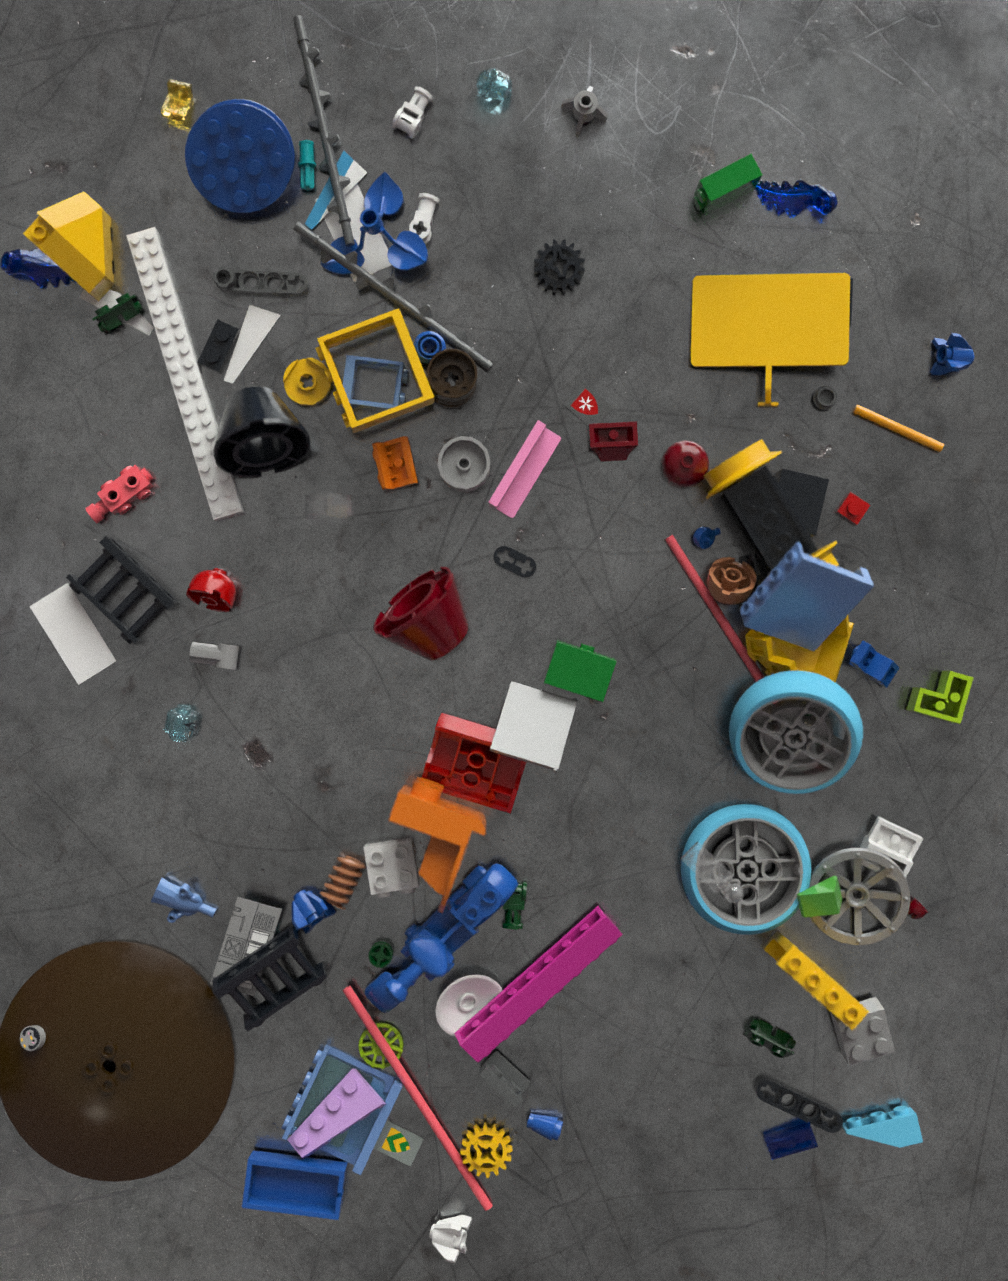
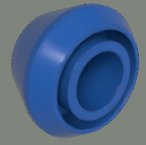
M433 331L419 334L413 343L419 360L426 364H429L430 360L438 352L446 349L444 339Z

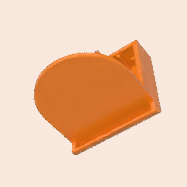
M417 777L412 787L404 785L398 792L388 821L431 835L419 874L438 894L443 895L438 909L439 913H443L471 832L473 831L485 836L487 820L485 815L479 810L442 798L443 785Z

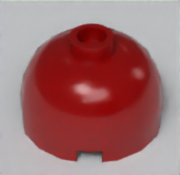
M214 568L213 570L197 573L191 580L186 595L198 605L200 601L208 604L206 606L207 609L228 612L232 609L235 601L236 586L224 570Z

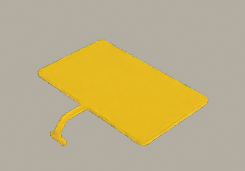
M849 274L701 275L694 277L691 327L692 366L766 367L765 402H758V407H778V402H771L772 366H844L848 363L850 319Z

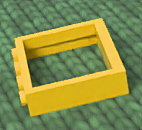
M399 308L317 338L319 347L315 348L320 361L325 360L328 367L324 370L328 383L333 382L337 390L333 392L337 406H343L345 413L341 414L346 428L351 427L353 433L434 403V395ZM394 325L421 397L356 421L329 349Z

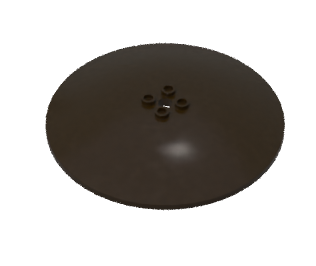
M119 940L101 941L71 949L55 957L37 970L19 989L11 1001L0 1027V1097L10 1121L25 1142L41 1157L54 1166L83 1178L111 1182L131 1181L160 1173L176 1165L196 1150L209 1136L218 1123L231 1093L235 1073V1046L232 1029L220 1000L214 994L210 985L190 965L178 957L148 944ZM38 1025L45 1031L46 1040L44 1045L38 1050H25L20 1043L22 1030L27 1026ZM105 1061H114L116 1071H107L104 1067Z

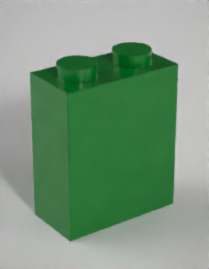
M749 154L701 179L694 193L695 197H693L699 211L702 209L704 215H707L755 190L763 174L753 155Z

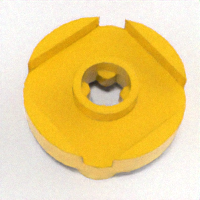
M314 358L293 361L287 367L283 376L284 388L289 398L298 405L314 407L324 401L331 390V383H328L324 372L327 369L326 366ZM311 376L313 385L304 388V383L301 381L302 378L307 379Z

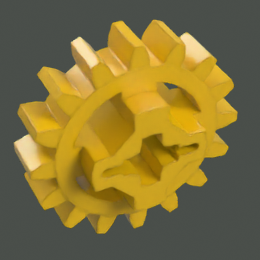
M484 1122L481 1129L476 1124L474 1125V1132L467 1130L466 1136L468 1139L462 1138L461 1144L465 1147L460 1149V1154L466 1155L462 1162L463 1164L470 1163L468 1166L469 1172L476 1169L478 1177L482 1172H485L486 1178H489L492 1171L497 1176L499 1175V1168L506 1170L507 1164L505 1161H511L509 1153L512 1152V1145H507L510 1142V1136L503 1137L505 1133L504 1128L497 1131L495 1123L491 1128H488L487 1123ZM499 1143H501L503 1148L502 1155L496 1150ZM471 1145H473V1148L476 1150L473 1157L470 1151ZM488 1147L491 1148V1152H489V1151H485L484 1153L482 1152V1148H484V1149H487Z

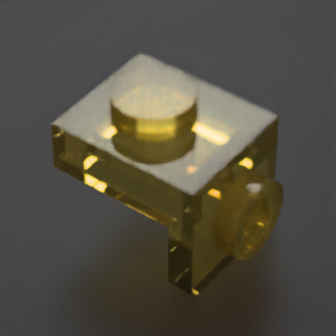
M169 79L167 83L168 94L161 108L162 117L185 122L193 104L192 85Z

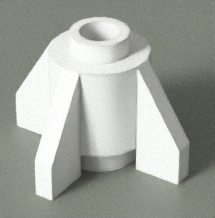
M459 1215L438 1220L436 1224L432 1225L429 1237L432 1239L433 1246L445 1261L455 1264L459 1252L466 1254V1230L470 1227L472 1217Z

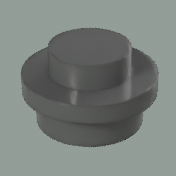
M821 386L814 392L813 402L819 409H831L837 402V393L830 386Z

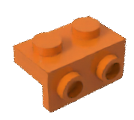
M402 436L386 442L372 443V455L378 469V482L383 490H396L418 483L408 437Z

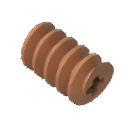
M346 855L345 858L337 857L341 866H333L332 868L337 874L328 875L333 883H325L324 886L329 891L320 892L325 901L344 910L346 908L342 903H349L350 899L347 895L354 893V889L351 886H357L359 883L355 877H361L363 873L360 869L366 868L365 863L349 855Z

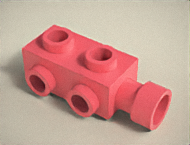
M136 465L133 467L128 466L120 472L121 476L114 481H107L100 487L101 491L97 495L101 500L85 508L89 516L97 524L105 518L104 515L108 512L115 515L117 513L123 515L132 508L131 503L137 498L140 501L144 500L151 494L150 489L154 486L150 481L153 480V477L145 467L141 470ZM135 477L137 479L136 484L130 485L129 481ZM117 492V498L111 500L110 495Z

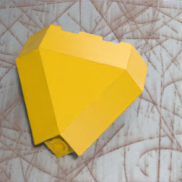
M82 192L37 212L39 217L23 235L99 302L114 285L112 270L113 248L110 231L111 217L89 195Z
M847 615L815 651L751 629L745 635L747 653L754 662L758 660L767 669L765 671L767 676L783 671L798 670L822 675L836 683L854 623L849 622V616Z

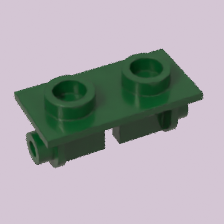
M126 293L115 299L118 303L115 306L109 308L108 305H105L95 311L97 316L92 319L93 321L97 318L99 319L100 323L97 326L102 333L104 331L109 332L122 324L118 318L119 314H122L125 321L141 314L140 311L143 310L141 303L133 301L136 294L130 296L129 293Z
M759 1018L751 1020L749 1027L752 1030L745 1032L743 1035L750 1038L749 1041L759 1047L765 1046L771 1050V1054L779 1058L794 1055V1052L791 1051L796 1044L793 1036L779 1029H776L774 1036L770 1034L774 1026Z

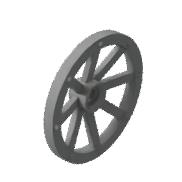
M867 848L843 849L827 856L813 870L809 888L818 884L824 873H827L830 877L837 876L839 884L846 888L840 890L842 898L846 899L841 903L839 914L830 915L826 920L823 916L812 917L818 928L832 939L850 945L873 944L891 936L904 922L910 907L908 882L900 867L886 855ZM854 859V881L850 882L832 866L845 860ZM861 859L870 860L884 866L866 881H861ZM892 873L899 884L901 893L872 890L869 888ZM855 891H861L859 895L854 894ZM870 898L900 901L898 911L891 921ZM850 906L854 907V934L841 931L832 926ZM866 906L884 927L862 934L861 908Z

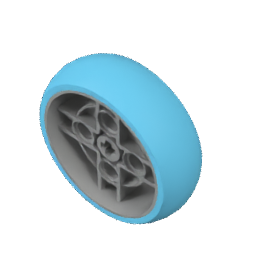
M798 670L783 671L771 674L757 681L739 698L729 723V739L737 762L753 780L778 792L803 794L818 791L834 784L850 770L861 749L863 725L854 701L837 683L812 672ZM830 710L840 718L845 726L843 740L833 735L832 725L827 716ZM747 725L758 730L759 739L764 749L762 754L748 739L746 734Z
M739 804L722 808L710 814L693 830L682 854L681 878L689 902L696 912L708 923L730 933L744 935L759 934L782 925L800 908L797 894L805 891L810 886L811 860L804 839L788 819L778 812L763 806ZM757 822L776 831L786 842L791 856H779L774 846L768 840L758 835ZM732 824V836L725 839L716 848L712 858H700L709 839L720 829ZM744 839H749L751 842V846L747 851H741L739 847L740 842ZM768 863H774L775 871L769 875L765 874V866ZM720 864H726L728 868L726 874L722 876L717 875L716 868ZM744 864L751 868L747 875L741 871V868H745ZM780 881H790V885L780 901L769 910L760 913V902L766 900L774 893ZM700 883H713L715 889L722 897L734 903L735 915L727 914L715 907L704 894ZM745 888L752 889V895L748 899L741 898V892Z

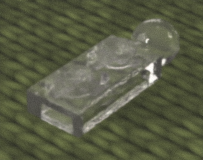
M698 841L680 858L716 894L723 889L724 897L728 902L738 903L741 901L744 894L742 887L729 882L734 876Z

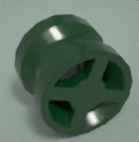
M386 941L375 942L368 954L370 963L377 968L386 967L392 960L393 948Z

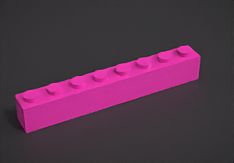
M597 906L454 1033L460 1046L477 1062L487 1057L496 1046L505 1041L514 1030L523 1025L538 1009H541L556 993H559L574 977H577L592 961H595L610 945H613L623 935L615 923Z

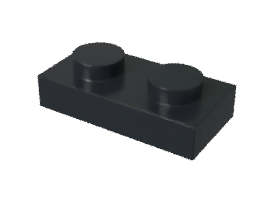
M217 319L198 359V363L221 374L240 330Z

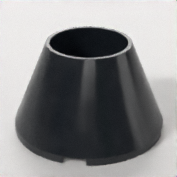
M261 386L248 387L233 393L227 399L213 448V456L216 465L232 475L257 477L261 476L260 472L273 469L275 473H278L297 464L306 456L311 446L310 436L305 427L274 390Z

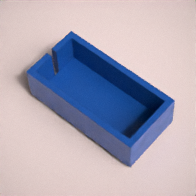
M253 1150L247 1163L242 1208L339 1220L348 1162L310 1157L302 1158L301 1156Z

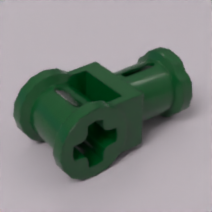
M523 881L522 884H518L515 892L504 903L505 917L502 928L512 930L523 929L521 913L526 903L527 882ZM512 911H514V920H512Z

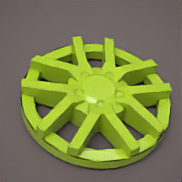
M375 1023L378 1029L379 1027L388 1028L383 1036L391 1049L398 1051L397 1058L399 1060L404 1046L400 1032L388 1023ZM366 1028L359 1039L360 1056L373 1068L384 1069L391 1066L389 1062L385 1063L384 1054ZM393 1031L396 1035L389 1040L387 1036ZM366 1034L371 1041L363 1042ZM398 1039L400 1047L393 1045L392 1043ZM371 1046V1050L363 1052V1047ZM374 1054L373 1061L369 1060L366 1056ZM377 1055L382 1056V1064L375 1063Z

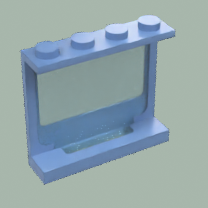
M326 1044L324 1050L318 1049L312 1063L316 1064L313 1073L307 1072L302 1085L306 1086L303 1094L298 1093L292 1104V1107L296 1108L293 1116L287 1115L283 1123L282 1129L285 1130L282 1138L287 1140L288 1135H292L351 1069H357L386 1105L376 1109L368 1117L358 1121L349 1127L350 1129L337 1135L320 1149L354 1165L352 1171L361 1175L403 1084L400 1079L375 1067L373 1068L369 1064Z

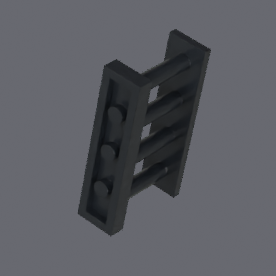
M105 536L99 542L104 547L103 553L79 578L73 574H68L66 578L71 582L69 586L79 595L81 593L85 595L122 631L120 636L129 644H141L143 640L137 634L161 609L174 610L180 603L113 538ZM116 558L122 564L119 567L120 570L97 594H94L86 584L110 559L114 560ZM133 575L138 580L136 583L138 586L112 611L103 601L127 576ZM150 591L156 597L154 599L155 603L131 627L127 626L120 617L144 593Z
M290 926L212 980L213 992L219 999L224 995H230L246 1013L243 1015L247 1032L254 1027L260 1026L268 1017L312 987L320 985L327 978L323 962L313 967L298 949L297 945L300 944L299 936L293 926ZM286 953H290L305 971V974L296 980H293L277 961L278 958ZM265 967H270L286 987L273 994L257 973ZM245 981H250L265 998V1001L255 1008L237 989Z

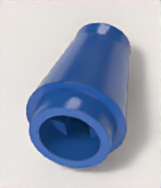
M531 1113L526 1127L550 1141L552 1139L558 1141L563 1121L558 1120L559 1117Z

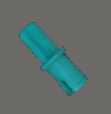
M302 140L299 141L300 162L297 163V166L300 168V187L304 190H312L315 187L314 168L317 167L314 162V142Z

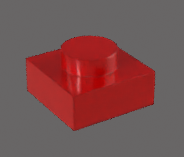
M850 492L836 513L856 526L870 507V504Z

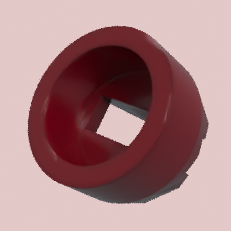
M914 898L910 902L908 915L912 914V919H921L928 913L917 899Z

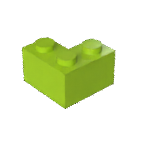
M942 671L936 692L920 687L912 688L906 710L950 723L961 724L974 677L953 671Z

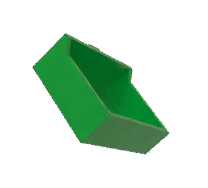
M557 640L544 683L603 702L617 661L614 658L594 652L595 647L581 643L580 647Z

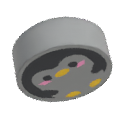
M38 1025L27 1026L20 1034V1043L28 1051L40 1049L46 1040L45 1031Z

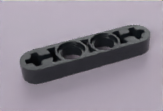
M761 1078L755 1083V1093L763 1102L829 1133H836L842 1128L843 1118L835 1109L770 1078ZM769 1084L770 1089L777 1093L776 1101H773L775 1096L769 1092L763 1095L761 1087H767ZM786 1094L794 1096V1102L790 1106H784L781 1102L782 1097ZM808 1104L816 1107V1112L812 1116H805L803 1114V1109ZM821 1112L828 1118H832L834 1115L837 1122L835 1124L831 1123L828 1126V1122L820 1117Z

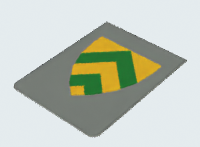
M386 1121L373 1149L411 1166L424 1139Z

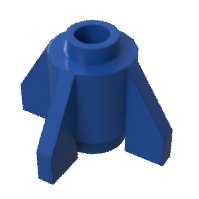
M951 333L947 341L940 338L933 339L932 342L937 349V362L934 363L930 370L931 375L940 376L952 371L964 370L973 363V349L960 334Z
M306 890L298 892L294 895V900L291 903L292 924L297 931L303 929L306 934L310 933L313 927L324 918H328L336 913L330 903L316 896L312 891L306 892Z

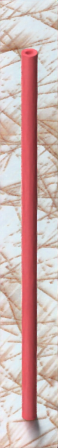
M671 535L666 538V543L755 681L757 682L764 678L762 672L749 657L744 644L711 596L675 537Z
M351 985L347 986L342 990L483 1209L485 1211L489 1210L493 1205L472 1172L468 1171V1166L463 1164V1158Z

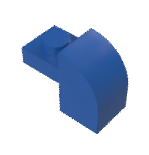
M862 641L859 646L854 648L849 665L886 688L899 670V667L893 660L878 653L865 641Z

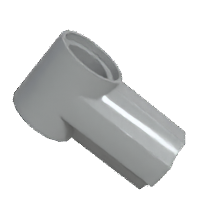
M192 642L189 651V662L236 670L239 646Z

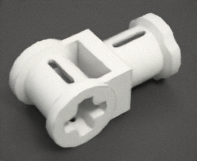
M417 86L413 90L414 95L410 102H404L403 106L395 114L391 124L393 129L398 128L409 134L411 139H414L419 132L422 121L425 118L424 109L428 102L433 100V96L427 90Z
M419 193L418 198L420 202L418 210H416L414 220L409 225V231L417 234L416 231L424 228L425 232H422L419 236L427 244L432 236L431 227L435 206L439 203L440 199L428 193Z

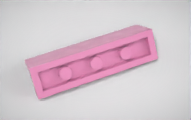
M539 420L536 422L488 502L490 506L510 518L515 517L561 441V437L547 429L546 424Z

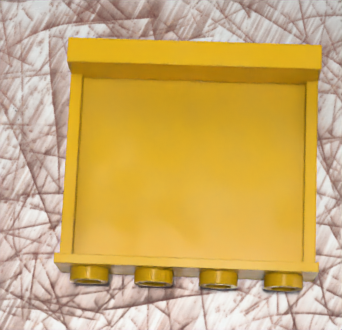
M778 930L762 947L777 961L776 964L852 1031L869 1013L847 990Z

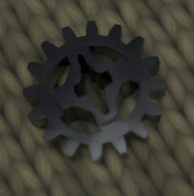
M554 239L552 246H549L547 243L544 244L545 251H537V255L540 258H535L534 264L539 267L534 268V274H540L537 278L538 283L545 281L544 289L552 286L554 293H556L557 288H561L562 292L565 293L566 286L574 289V281L581 282L582 278L579 274H584L585 268L580 265L585 264V258H579L582 251L580 249L574 251V243L566 246L565 239L562 240L561 244H558L556 239ZM562 252L569 254L571 257H567ZM552 253L551 260L544 263L546 257ZM557 258L561 266H563L562 275L556 266ZM575 269L572 276L567 279V273ZM548 275H552L557 279V281L551 279L550 277H548Z

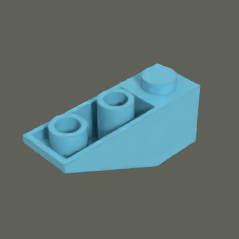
M907 1106L895 1107L894 1111L887 1113L883 1111L873 1112L870 1114V1117L866 1118L852 1117L847 1119V1122L843 1123L842 1126L846 1134L899 1148L923 1142L917 1114L911 1107Z

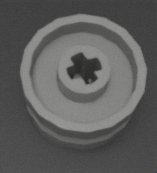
M460 436L451 439L442 447L438 455L437 466L442 480L449 488L457 492L468 493L478 490L485 484L490 475L491 462L487 449L480 441L472 437ZM466 460L467 464H469L468 467L462 468L460 466L462 465L461 461Z

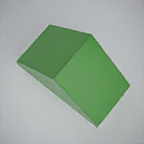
M834 875L797 894L802 917L840 913L842 895L837 876Z

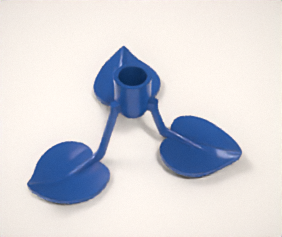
M386 172L374 181L365 196V210L360 215V221L363 226L360 227L359 246L354 239L355 245L347 247L344 237H339L331 243V246L344 255L356 251L358 253L357 265L362 267L365 259L360 251L364 248L365 233L376 235L381 232L393 244L388 249L387 257L394 268L398 270H411L424 265L428 259L427 247L418 234L411 231H403L398 235L397 240H394L383 227L384 224L381 219L383 214L393 215L397 213L404 201L401 189ZM334 259L326 263H320L322 267L332 273L340 275L352 274V272Z

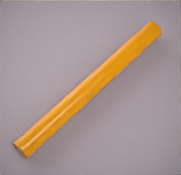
M858 404L853 411L854 414L939 453L944 447L943 443Z

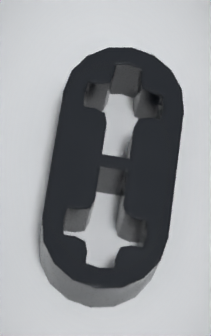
M500 546L494 552L493 557L496 565L519 577L529 578L536 571V563L531 557L510 547ZM508 551V556L514 559V562L505 561L500 563V557L497 556L498 553ZM517 561L523 564L529 561L532 571H526L523 574L521 572L522 568L515 564Z

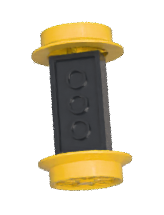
M760 440L704 475L711 487L705 497L706 499L730 487L724 491V494L771 570L780 563L785 554L797 542L801 544L804 554L835 566L839 565L832 554L837 541H833L818 550L817 545L768 465L764 466L781 455L782 451L770 452L764 441Z

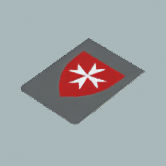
M583 381L563 403L565 407L588 426L589 424L601 423L613 409L611 404Z

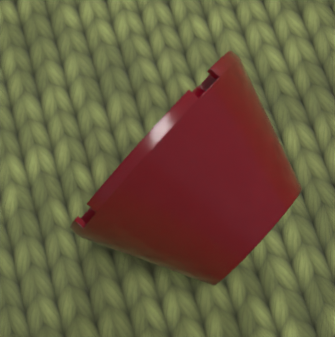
M441 567L442 571L436 573L432 569L402 588L388 602L391 606L385 614L380 612L373 627L374 632L379 637L430 661L439 659L452 651L467 634L468 623L453 573L447 567Z

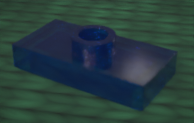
M810 1122L764 1135V1140L772 1160L818 1147Z

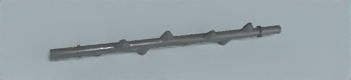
M296 15L293 17L298 37L297 44L300 46L306 72L299 80V84L309 87L315 114L307 121L308 126L319 128L325 158L318 167L321 171L329 172L335 198L327 206V210L339 215L340 220L338 222L341 224L345 245L349 247L355 245L343 189L350 183V178L341 176L338 173L333 146L339 140V135L329 133L323 104L331 95L329 92L319 90L313 61L320 52L319 49L309 47L310 40L306 34L302 15Z
M300 222L296 223L293 230L311 242L312 246H316L321 250L320 261L322 263L334 259L357 276V289L360 290L370 285L394 303V310L399 308L401 314L407 312L429 328L430 331L438 333L450 345L466 352L476 364L486 371L491 368L493 363L476 352L475 348H471L466 344L467 332L463 330L453 335L430 318L431 306L427 304L417 309L394 292L393 278L390 277L384 281H379L357 265L358 253L356 251L344 255L324 241L320 235H316Z

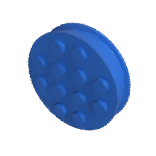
M231 99L217 103L199 117L189 132L185 146V162L190 179L205 199L221 209L236 213H249L266 208L281 196L293 173L295 152L289 131L274 112L257 102Z

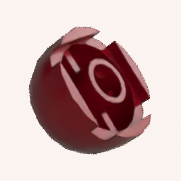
M687 440L675 442L667 448L662 456V474L668 483L677 488L695 487L703 481L704 475L708 473V455L703 447L696 442Z

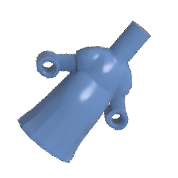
M161 878L151 900V903L179 910H171L169 912L167 921L170 923H174L184 915L191 916L197 912L213 918L216 908L204 904L202 898L197 893H192L188 884L184 883L180 887L168 882L164 878Z

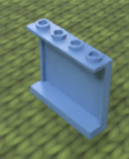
M797 542L785 554L780 563L771 570L768 577L756 588L755 592L743 603L739 610L745 627L815 651L874 585L867 569L859 567L854 573L804 554L801 544Z

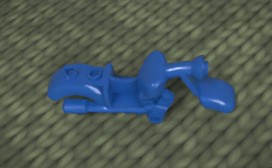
M498 863L493 864L488 870L483 866H477L462 881V886L448 898L443 913H439L437 909L421 926L413 923L405 931L404 934L407 936V940L400 952L406 958L411 956L414 962L406 970L396 972L394 975L386 971L382 972L365 988V995L369 1001L381 1012L388 1013L405 1001L408 996L407 989L412 987L424 972V976L430 982L434 978L443 977L455 965L452 962L455 959L452 953L472 936L476 935L479 932L477 927L494 915L515 892L518 882L514 876Z

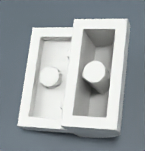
M878 816L869 834L865 835L860 848L875 850L886 855L900 867L906 877L913 865L912 859L923 838ZM861 859V865L876 872L884 867L876 862ZM892 873L887 875V877L897 881Z

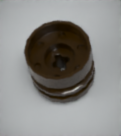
M445 349L438 352L430 360L427 368V380L434 395V401L445 408H458L467 404L473 397L477 383V367L474 360L466 352L459 349ZM449 378H452L453 382H455L454 386H451L450 382H448Z

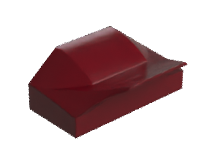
M637 422L589 424L590 449L596 452L601 462L627 460L632 449L638 446Z

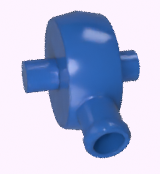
M702 526L695 531L693 542L698 548L707 549L714 543L715 536L721 534V530L718 527L712 530L709 527Z

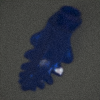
M803 180L796 181L794 186L788 181H783L781 186L776 181H772L771 184L769 181H760L756 187L757 195L759 197L762 195L761 202L764 204L768 201V209H772L777 205L776 213L778 215L788 210L789 216L795 217L808 207H814L822 214L827 215L832 213L838 204L837 197L833 191H828L820 184L809 185Z
M38 247L30 251L23 249L6 251L1 257V268L7 274H25L39 287H44L47 280H49L53 287H58L59 279L65 285L69 283L68 277L71 281H74Z

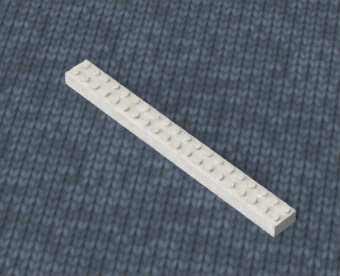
M155 227L126 235L213 520L219 521L244 513L233 475L220 469L216 465L213 456V448L219 428L159 232Z

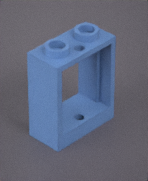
M346 355L343 387L351 407L385 411L404 404L406 393H402L403 384L408 382L409 370L405 369L404 362ZM357 366L397 371L393 404L353 399Z

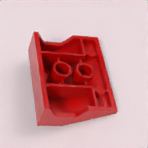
M441 713L435 727L434 738L422 778L443 785L442 793L511 814L526 762L490 751L496 729Z

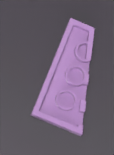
M351 1069L287 1140L302 1158H306L329 1143L337 1135L350 1129L349 1127L358 1121L368 1117L376 1109L386 1105V1103L357 1069Z

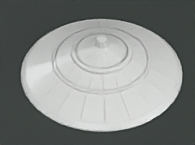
M469 975L451 983L442 992L436 1004V1020L441 1029L447 1034L456 1037L454 1033L502 991L501 986L494 979L484 975Z

